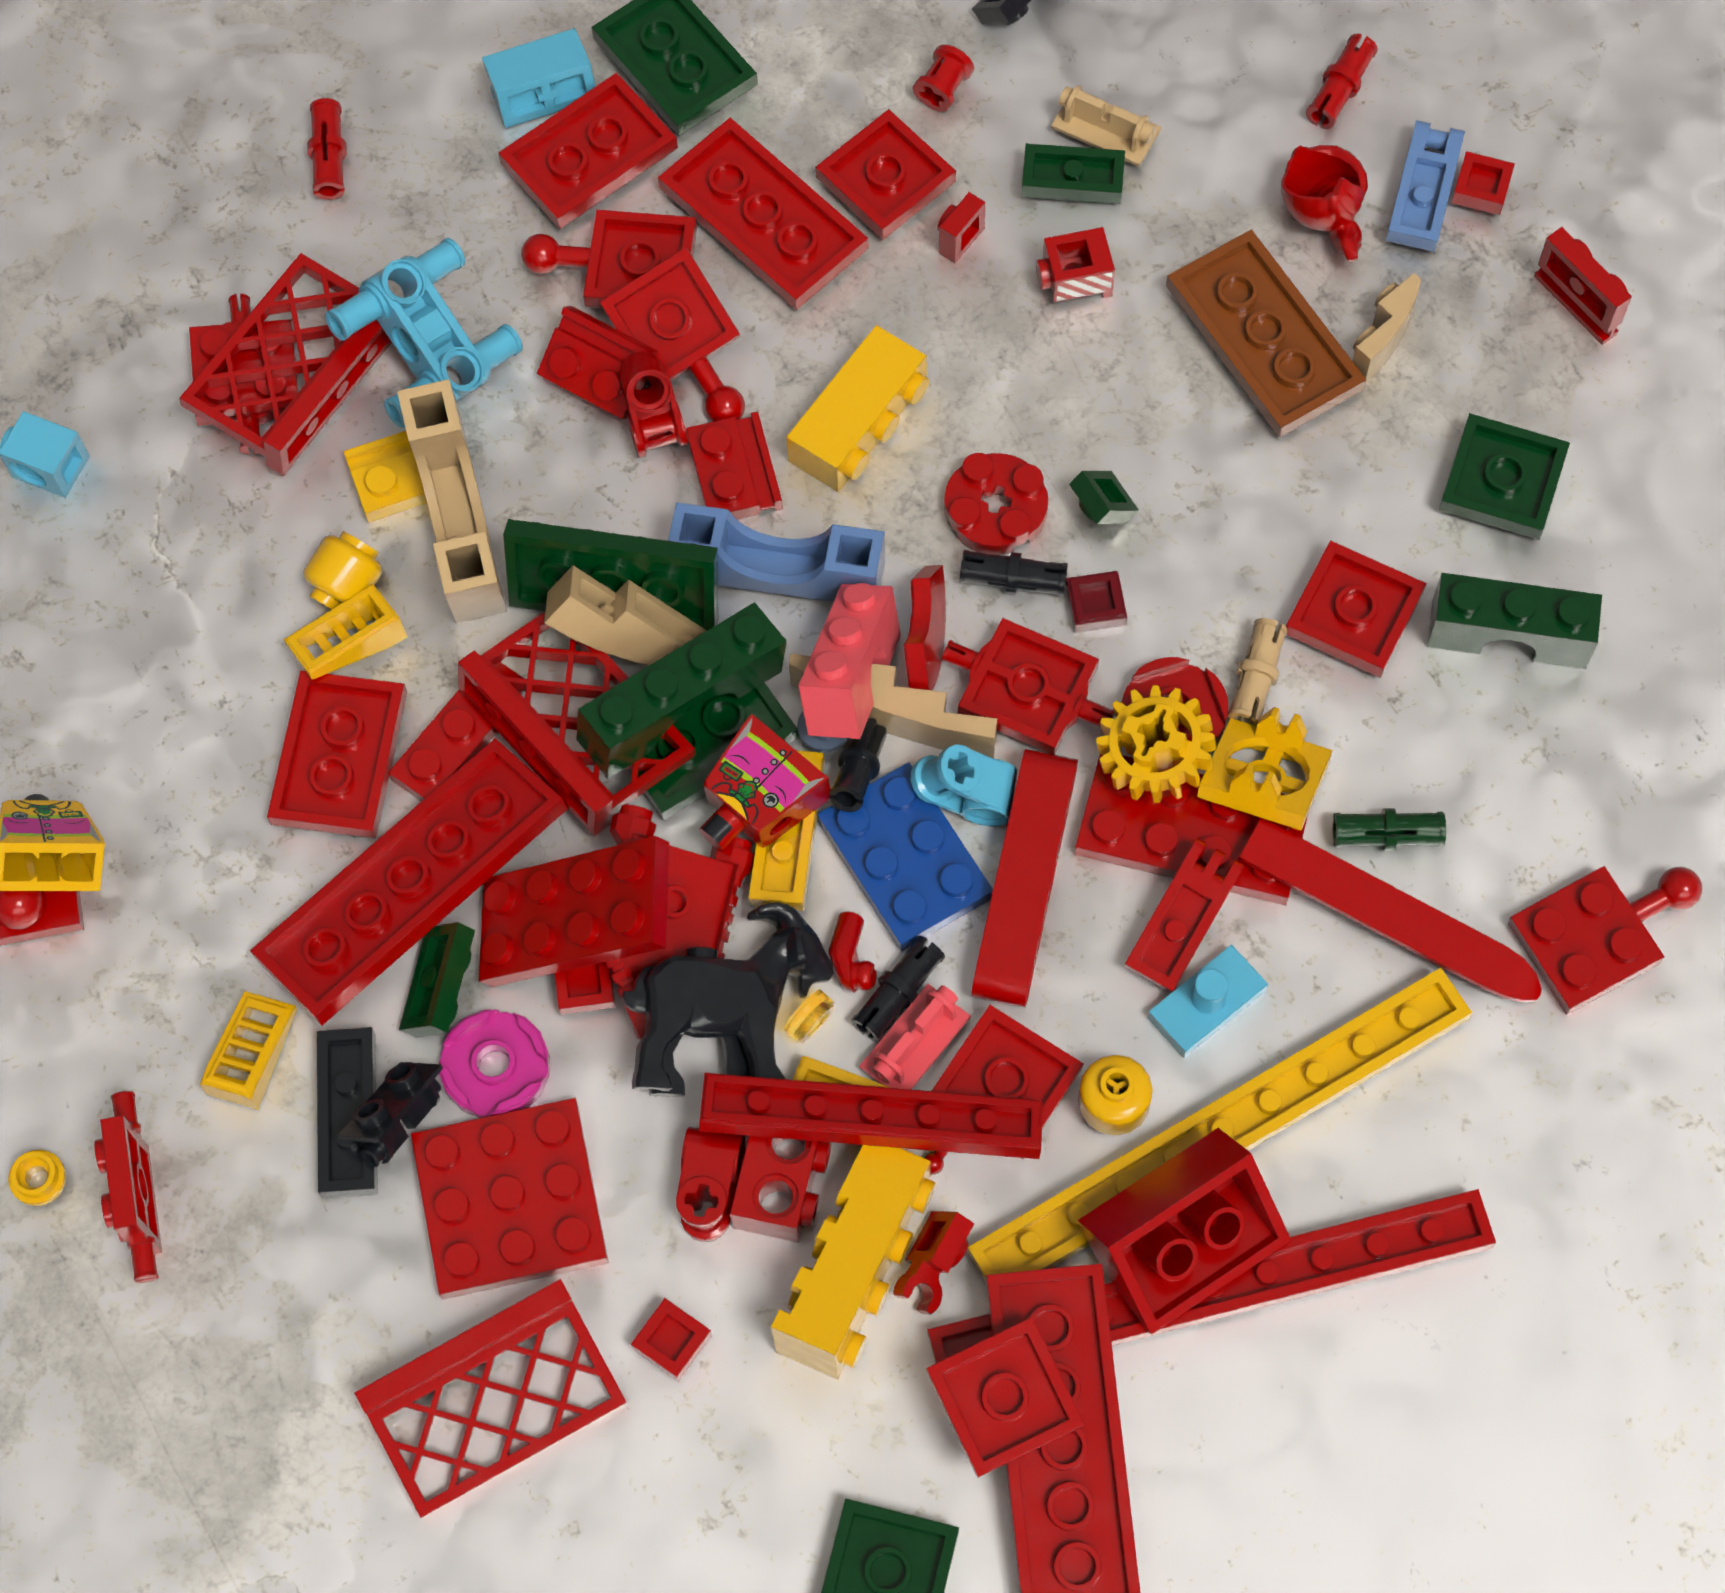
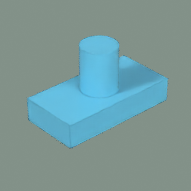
M1231 944L1153 1007L1148 1013V1019L1178 1053L1185 1058L1267 991L1268 983Z

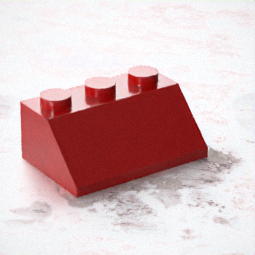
M1220 1128L1207 1134L1077 1220L1098 1263H1102L1103 1270L1145 1330L1151 1335L1292 1241L1252 1154Z

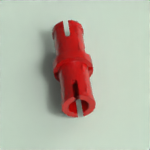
M1362 34L1351 35L1336 63L1327 67L1322 76L1323 85L1312 104L1306 110V117L1311 123L1318 126L1325 114L1327 117L1322 124V128L1331 129L1334 127L1337 117L1348 99L1357 95L1362 83L1360 78L1378 51L1377 45L1371 38L1366 36L1361 47L1358 48L1357 45L1362 38Z
M321 98L310 104L312 138L307 142V155L313 160V194L320 199L333 200L342 197L345 193L342 160L347 156V143L341 137V104L334 99Z

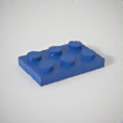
M910 762L869 784L863 798V805L859 810L845 812L832 805L817 813V822L900 951L910 947L917 936L926 938L990 901L993 893L991 885L939 806L926 803L913 790L911 784V770L913 767Z

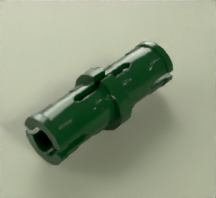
M1383 808L1381 814L1334 813L1332 823L1333 845L1335 847L1382 846L1383 851H1395L1397 845L1444 846L1446 841L1445 814L1443 812L1396 813L1395 808Z

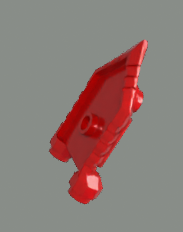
M621 805L620 813L613 815L609 829L616 844L620 845L654 836L656 824L652 822L653 812L635 805ZM736 837L723 852L712 846L710 857L669 845L666 948L605 962L607 968H610L612 971L611 977L614 984L619 986L617 991L621 999L623 991L630 992L632 990L634 980L643 968L661 962L671 956H684L685 949L714 948L718 950V958L724 959L725 954L722 951L724 943H728L730 935L728 926L732 925L734 918L732 909L736 907L738 901L736 896L737 888H741L743 878L752 871L755 855L750 852L752 846L750 841ZM624 1005L633 1025L634 1033L639 1040L645 1033L646 1019L644 1014L633 1012Z

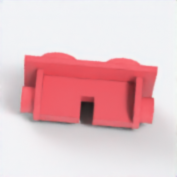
M927 984L859 1065V1068L880 1084L891 1088L913 1089L970 1020L971 1015L955 1004L958 1001V997L949 988L941 985L936 990Z

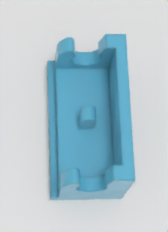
M575 28L482 57L485 71L491 83L490 89L505 128L558 112L596 87L590 61Z

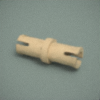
M1259 618L1254 621L1247 654L1243 661L1238 662L1236 676L1239 680L1231 708L1228 711V720L1230 718L1237 720V717L1240 716L1239 721L1257 726L1260 717L1263 715L1270 687L1272 685L1275 686L1278 681L1279 671L1276 666L1288 630L1284 624H1280L1278 630L1275 631L1278 624L1276 620Z

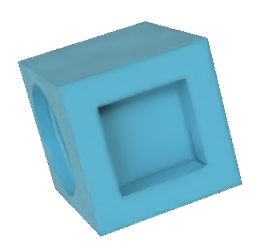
M24 411L21 413L16 424L6 430L0 443V457L12 478L64 498L69 494L90 457L78 432Z

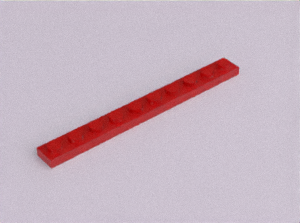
M1479 1189L1290 1237L1292 1241L1152 1335L1145 1330L1112 1282L1105 1284L1112 1346L1493 1249L1496 1240ZM990 1314L927 1329L935 1364L992 1337Z

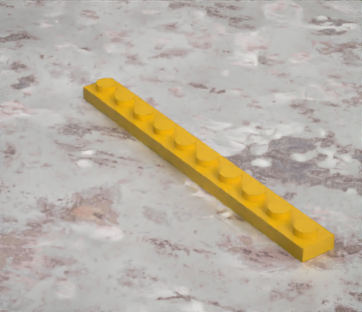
M1440 967L967 1247V1253L985 1282L986 1275L1051 1269L1090 1246L1077 1220L1215 1129L1220 1128L1249 1151L1470 1019L1473 1012Z

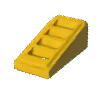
M371 584L352 598L339 604L283 640L313 680L390 648L407 638V634L398 615L374 584ZM375 619V621H374L373 623H371V624H369V625L366 624V622H369V621ZM356 627L358 632L350 636L347 630ZM336 635L341 643L333 647L327 638ZM315 643L324 652L317 658L307 648Z
M244 991L207 1064L199 1084L204 1092L215 1098L259 1110L298 1010L297 1007ZM252 1010L277 1016L274 1025L249 1019ZM248 1030L268 1036L265 1044L242 1038L244 1031ZM237 1049L259 1055L255 1063L234 1057ZM233 1068L249 1073L246 1081L227 1076L229 1069Z

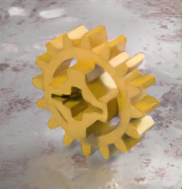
M1158 685L1152 686L1150 697L1142 698L1136 689L1132 690V704L1125 706L1123 703L1115 701L1112 706L1116 718H1102L1100 721L1102 732L1105 736L1096 738V744L1099 754L1103 755L1099 758L1104 774L1112 773L1113 786L1117 790L1129 783L1131 797L1134 800H1138L1144 790L1151 791L1154 803H1160L1162 792L1170 790L1172 795L1179 799L1182 797L1181 784L1187 782L1197 788L1200 785L1197 769L1211 770L1213 767L1211 755L1208 752L1216 750L1215 735L1209 733L1213 730L1210 715H1200V704L1196 698L1183 704L1181 689L1175 688L1168 698L1161 696ZM1180 722L1190 731L1192 742L1187 740L1186 734L1179 732L1178 726ZM1121 746L1126 748L1127 754L1133 756L1134 763L1132 766L1123 758Z

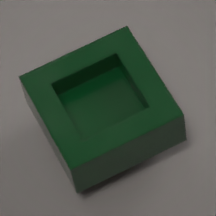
M1081 471L1069 484L1079 498V506L1082 512L1096 524H1126L1139 511L1112 471Z

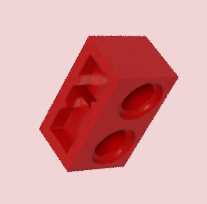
M749 1136L730 1212L733 1228L799 1243L803 1226L812 1228L815 1221L819 1194L811 1193L815 1173H826L832 1142L798 1140L805 1146L803 1153L794 1159H783L774 1151L780 1142L787 1139ZM774 1192L785 1193L792 1199L790 1207L784 1212L777 1214L767 1212L762 1208L761 1204L766 1196Z

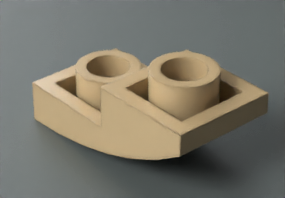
M1415 273L1400 285L1394 282L1380 293L1374 304L1377 308L1372 326L1367 328L1353 345L1355 350L1353 362L1366 378V383L1387 363L1406 333L1421 278Z

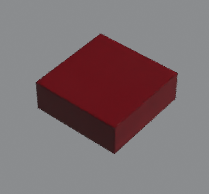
M1118 571L1066 578V591L1075 633L1127 625V613Z

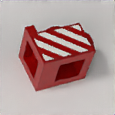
M1103 227L1044 238L1043 259H1038L1035 262L1036 274L1040 289H1051L1054 302L1100 293L1103 298L1113 296L1115 268Z

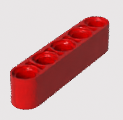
M1028 749L1024 751L975 969L971 997L1026 1008L1072 797L1078 759Z

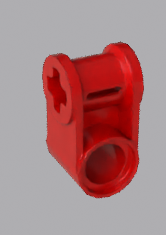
M636 352L628 356L620 367L619 380L628 411L626 414L638 458L646 457L649 450L678 443L680 447L687 446L688 438L678 403L675 400L672 384L661 360L648 352ZM652 375L657 377L655 384L648 389L639 390L634 388L635 383L644 376Z
M687 1128L682 1148L681 1175L676 1196V1207L681 1217L682 1226L691 1238L701 1242L714 1241L722 1237L728 1230L731 1223L730 1212L745 1155V1135L699 1132V1128ZM703 1202H712L713 1207L707 1208L703 1217L696 1216L695 1211L702 1209Z

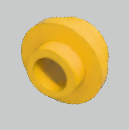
M32 1150L21 1155L13 1163L8 1176L9 1187L13 1195L22 1203L30 1206H42L52 1202L60 1195L66 1183V1170L61 1160L55 1154L46 1150ZM39 1171H46L48 1175L46 1182L40 1187H31L30 1180L32 1176Z

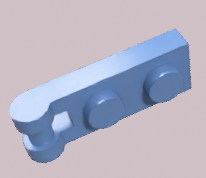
M1416 120L1386 241L1435 252L1465 131L1450 128V132L1431 129V123ZM1429 148L1433 150H1438L1444 152V154L1430 152L1424 149Z

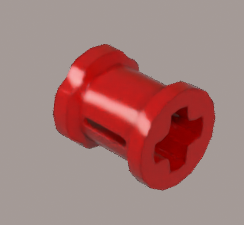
M940 45L933 53L932 58L934 62L925 76H920L916 80L912 89L917 99L929 108L939 112H946L955 100L953 94L960 83L969 79L975 68L971 59L960 49L951 45Z

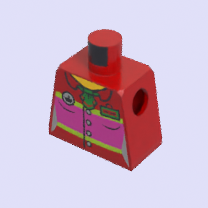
M751 714L705 779L703 787L707 801L716 811L699 828V832L713 847L721 852L741 832L746 834L760 847H767L830 799L829 778Z

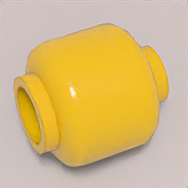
M345 531L341 533L340 537L334 535L325 536L303 571L305 580L315 587L310 597L333 609L371 584L375 586L382 574V567L375 560L379 552Z
M1121 1055L1101 1057L1089 1065L1082 1076L1078 1096L1081 1115L1089 1126L1100 1133L1113 1136L1130 1133L1141 1126L1149 1113L1153 1093L1150 1076L1141 1064L1130 1057Z

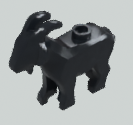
M779 900L768 901L748 913L747 919L749 921H766L774 925L777 930L747 960L718 958L717 949L693 947L685 949L684 956H671L661 962L645 967L639 972L634 980L632 990L630 992L623 991L622 1000L625 1006L633 1012L643 1013L646 1019L645 1033L636 1047L632 1089H649V1096L682 1097L685 1095L684 1080L674 1067L673 1052L683 1035L694 1038L720 1037L724 1054L723 1074L785 1079L776 1065L774 1030L787 976L789 975L796 979L800 998H806L811 985L828 982L834 974L833 965L818 935L793 906Z

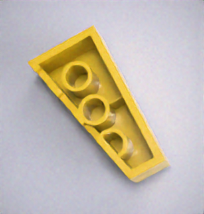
M862 1145L838 1193L835 1205L840 1207V1211L837 1217L829 1215L824 1220L816 1236L812 1257L817 1260L813 1269L801 1266L791 1285L792 1294L788 1303V1309L792 1310L789 1314L779 1309L771 1325L772 1337L777 1353L837 1380L845 1365L851 1368L855 1367L867 1339V1336L860 1334L868 1313L878 1316L888 1295L890 1284L883 1280L890 1264L895 1262L900 1265L910 1247L913 1233L906 1229L914 1211L924 1214L933 1196L936 1182L929 1180L931 1176V1161L901 1148Z

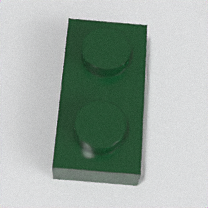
M1026 143L1021 197L1121 204L1125 150Z
M456 922L435 926L424 936L401 1019L400 1031L415 1038L449 1032L450 1024L455 1019L458 1010L457 998L463 975L471 961L470 949L475 934L474 929Z

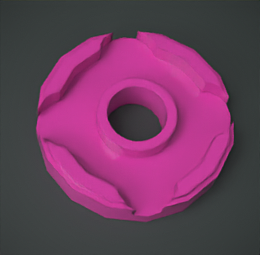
M483 1010L465 1017L448 1033L442 1045L443 1050L439 1064L442 1065L443 1069L439 1075L448 1097L463 1112L478 1118L529 1108L541 1096L549 1079L550 1055L541 1032L526 1017L516 1013L510 1014L508 1012H499V1010ZM491 1052H502L509 1057V1065L505 1072L498 1076L490 1077L479 1071L480 1062L484 1056Z

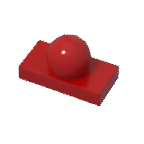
M0 891V946L84 930L80 891Z

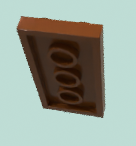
M1252 229L1167 275L1166 287L1279 438L1365 389L1366 378Z

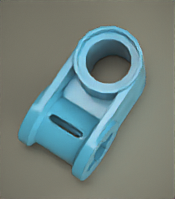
M956 744L945 748L939 756L929 755L920 758L911 770V784L918 797L926 803H931L954 812L978 825L999 827L1006 825L1009 820L1017 769L1008 762L990 758L964 745Z

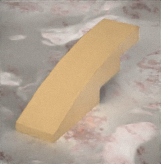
M790 654L791 685L799 689L798 685L811 656ZM872 664L871 690L874 705L869 718L876 719L878 725L884 726L887 734L941 750L956 744L964 745L971 750L994 759L997 718L946 712L947 692L898 687L896 666Z

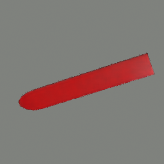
M1260 818L1238 858L1239 861L1490 993L1521 1003L1535 1002L1541 995L1542 988L1537 973L1522 956L1506 945L1266 819Z

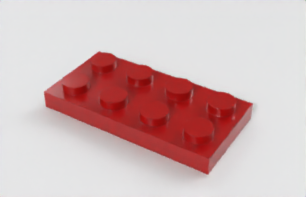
M731 117L658 176L659 188L691 217H696V221L796 310L869 249V238Z
M1122 755L1123 758L1132 766L1134 763V759L1132 757ZM1098 758L1075 846V855L1174 878L1195 840L1199 838L1207 844L1203 855L1197 860V863L1206 867L1216 849L1222 851L1226 855L1216 873L1225 878L1229 866L1235 859L1238 860L1260 817L1197 797L1199 786L1196 788L1187 782L1181 784L1182 797L1176 799L1170 790L1162 792L1160 803H1154L1151 791L1144 790L1142 796L1138 800H1134L1131 797L1130 784L1128 783L1119 790L1114 788L1111 778L1112 773L1104 774L1100 759ZM1199 773L1200 782H1201V780H1202L1204 774H1200V773ZM1306 821L1303 825L1302 830H1297L1276 822H1272L1277 826L1295 834L1296 836L1303 838ZM1245 864L1230 892L1286 906L1291 888Z
M652 836L490 877L484 883L478 981L488 986L496 987L666 948L669 842L658 836Z

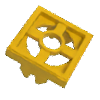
M1276 707L1262 715L1257 726L1230 718L1211 758L1213 767L1211 770L1205 771L1199 785L1197 797L1302 830L1330 764L1333 750L1305 742L1307 730L1301 716L1298 714L1293 715L1287 726L1282 725L1279 722L1280 711ZM1244 748H1251L1265 753L1263 760H1255L1250 763L1230 758L1233 753ZM1285 759L1298 763L1306 776L1305 781L1287 776L1284 769L1279 766L1281 760ZM1254 772H1268L1263 783H1257L1254 780ZM1281 792L1287 793L1289 795H1281Z

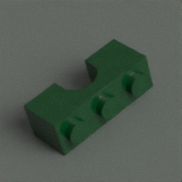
M1441 572L1432 599L1427 647L1480 654L1483 646L1489 642L1513 640L1525 643L1534 649L1533 662L1586 669L1598 644L1602 595Z

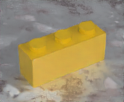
M876 325L787 435L788 462L838 493L849 479L854 481L859 478L869 462V453L879 441L885 443L890 439L899 424V415L909 403L911 405L917 404L925 394L929 385V379L927 378V355Z

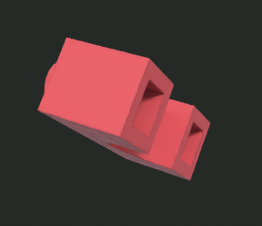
M866 583L841 584L798 685L808 736L861 738L874 705L871 690L872 664L890 665L901 637L892 586L869 585Z

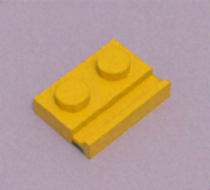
M406 431L343 451L368 523L427 504L417 463Z

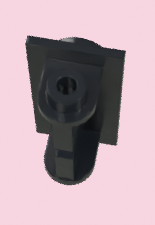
M400 1062L386 1074L384 1082L372 1096L355 1110L353 1118L337 1135L339 1140L358 1141L363 1148L360 1156L369 1166L378 1167L380 1163H389L396 1151L409 1137L400 1120L402 1119L407 1129H416L430 1110L439 1103L441 1085L435 1078L443 1069L442 1065Z

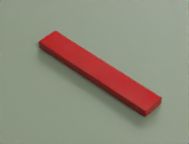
M704 1073L699 1132L1039 1159L1042 1142L1043 1100Z

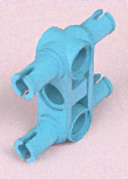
M450 238L442 240L440 244L417 258L404 256L390 262L381 271L364 280L357 295L325 313V320L334 336L342 341L377 320L417 379L416 382L405 389L450 379L446 366L455 369L461 378V385L454 383L450 379L456 402L485 384L491 375L490 370L523 350L519 335L507 324H503L492 334L472 344L434 287V283L465 265V257L461 248ZM388 280L396 282L401 287L404 298L393 294L388 286ZM398 394L384 401V407L392 422L398 427L404 428L405 424Z

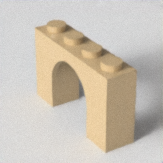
M450 379L399 390L397 394L407 437L417 463L435 534L436 543H433L444 595L457 624L507 612L462 418Z

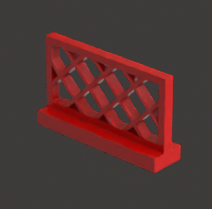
M300 253L179 398L180 405L266 457L267 466L284 476L392 342L377 320L351 334L344 341H339L328 325L300 329L297 316L298 310L326 306L327 311L333 309L332 305L343 304L359 293V287ZM305 273L322 283L324 294L294 298L292 287ZM287 294L288 299L282 300L284 296ZM291 312L294 330L264 334L262 323L269 315ZM257 330L258 335L252 336L254 332ZM333 337L335 348L328 357L306 360L303 341ZM297 342L300 361L270 365L266 347ZM261 348L263 367L233 371L232 359L239 351ZM227 366L228 372L221 373ZM316 371L310 378L309 372ZM303 373L305 385L298 393L276 397L272 378ZM267 379L270 398L239 402L236 383ZM230 385L234 403L212 407L200 400V397L210 387ZM285 408L284 411L279 415L278 409ZM273 410L275 422L262 437L244 426L242 415ZM236 416L237 422L231 419L230 417Z
M543 612L482 655H479L474 650L458 661V688L533 771L563 798L567 808L595 837L611 825V816L621 809V805L629 804L693 758L695 748L672 725L660 739H665L675 751L663 760L641 758L625 768L632 770L631 783L613 795L599 780L600 769L587 752L572 751L565 743L566 729L577 730V717H568L570 696L596 698L613 688L609 687L610 681L616 686L629 677L606 653L571 638L569 650L538 647L539 635L550 628V626L544 623L545 612ZM532 640L531 646L525 645ZM576 644L580 647L582 651L575 650ZM506 657L530 659L527 679L504 677L495 665ZM536 659L567 662L565 683L534 680ZM574 663L596 665L604 673L603 686L571 683ZM518 691H526L525 698ZM532 692L564 695L561 716L538 714L531 706ZM552 728H560L559 736ZM586 765L594 766V772L592 773ZM638 770L646 771L638 777Z
M561 1279L354 1392L420 1518L429 1515L627 1403ZM566 1318L569 1319L579 1338L572 1362L540 1353L546 1329ZM537 1335L533 1350L517 1346ZM583 1347L595 1368L578 1364ZM511 1351L531 1357L521 1390L488 1381L497 1356ZM537 1359L570 1368L560 1401L528 1392ZM486 1363L482 1379L467 1375L470 1371ZM576 1370L600 1377L611 1398L590 1410L567 1404ZM456 1379L479 1385L469 1419L437 1410L444 1386ZM486 1387L518 1396L509 1430L476 1421ZM434 1392L430 1407L415 1403ZM525 1399L558 1408L551 1432L539 1439L516 1432ZM404 1408L427 1413L418 1448L396 1442L384 1419ZM564 1410L580 1414V1416L560 1426ZM435 1416L467 1425L457 1459L425 1450ZM474 1427L506 1436L500 1460L487 1468L464 1461ZM513 1439L530 1443L509 1455ZM400 1450L415 1454L411 1470ZM423 1456L455 1465L448 1490L428 1501L425 1500L416 1482V1476ZM462 1467L478 1472L457 1484Z

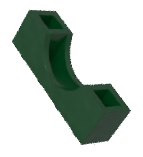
M754 602L578 708L576 740L605 777L609 779L650 754L663 734L680 717L698 704L714 696L726 693L734 694L740 698L781 673L787 641Z

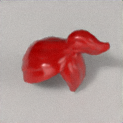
M1318 145L1310 148L1298 146L1293 150L1281 180V195L1287 211L1303 226L1313 230L1329 232L1334 250L1338 254H1343L1347 261H1356L1358 259V251L1362 246V232L1354 218L1362 206L1361 203L1368 189L1366 171L1360 160L1350 151L1333 145Z

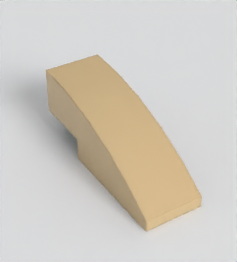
M574 565L547 593L544 619L546 625L582 644L636 663L651 665L707 631L629 579L615 593Z

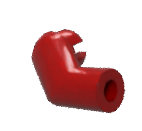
M847 911L840 913L837 918L828 954L839 983L843 988L854 993L857 989L869 991L875 986L877 971L874 969L875 965L871 961L864 960L859 962L857 947L864 927V920L859 914Z

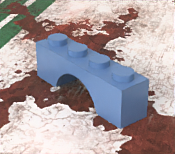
M676 502L668 541L717 547L718 586L834 602L841 584L866 583L881 586L885 565V531L832 524L825 532L814 537L803 539L779 538L757 532L745 526L728 509Z

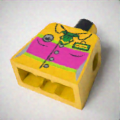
M41 794L27 796L24 800H7L2 802L0 814V891H100L105 842L82 803L77 801L49 800V798Z

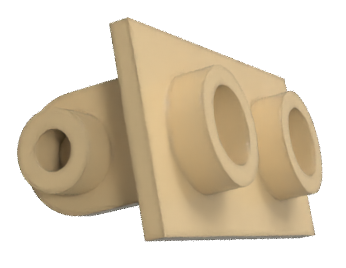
M1078 85L1075 88L1066 86L1063 89L1058 103L1062 108L1051 124L1052 129L1095 148L1125 150L1124 161L1140 167L1162 129L1161 126L1149 122V116L1143 115L1140 117L1120 107L1108 104L1104 100L1083 92V87Z

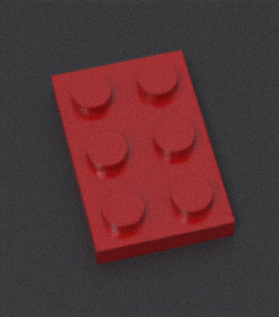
M616 72L501 150L498 155L500 164L553 223L561 229L678 148L677 137Z
M300 670L267 814L271 825L376 839L389 780L388 772L391 770L407 697V689L404 683L325 674L312 680L306 671Z

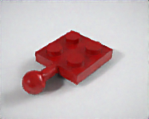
M596 209L591 248L562 246L549 235L535 234L524 242L521 249V258L526 268L536 274L550 273L557 266L587 268L583 293L585 307L603 308L600 304L602 300L685 247L693 257L697 233L696 217Z
M686 247L600 302L617 330L658 351L656 357L661 360L670 382L686 371L691 370L707 396L704 408L710 421L714 422L731 417H736V420L742 418L745 411V401L742 394L734 387L723 385L707 359L742 337ZM652 375L647 376V379L651 386H653L657 380V377Z
M1603 866L1511 916L1508 925L1568 1015L1661 964L1665 956L1642 922L1668 907L1674 910H1686L1693 907L1701 898L1702 882L1699 876L1691 869L1674 867L1663 873L1659 879L1657 889L1629 903L1606 867Z

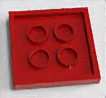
M576 1098L411 1133L438 1292L442 1300L609 1263Z

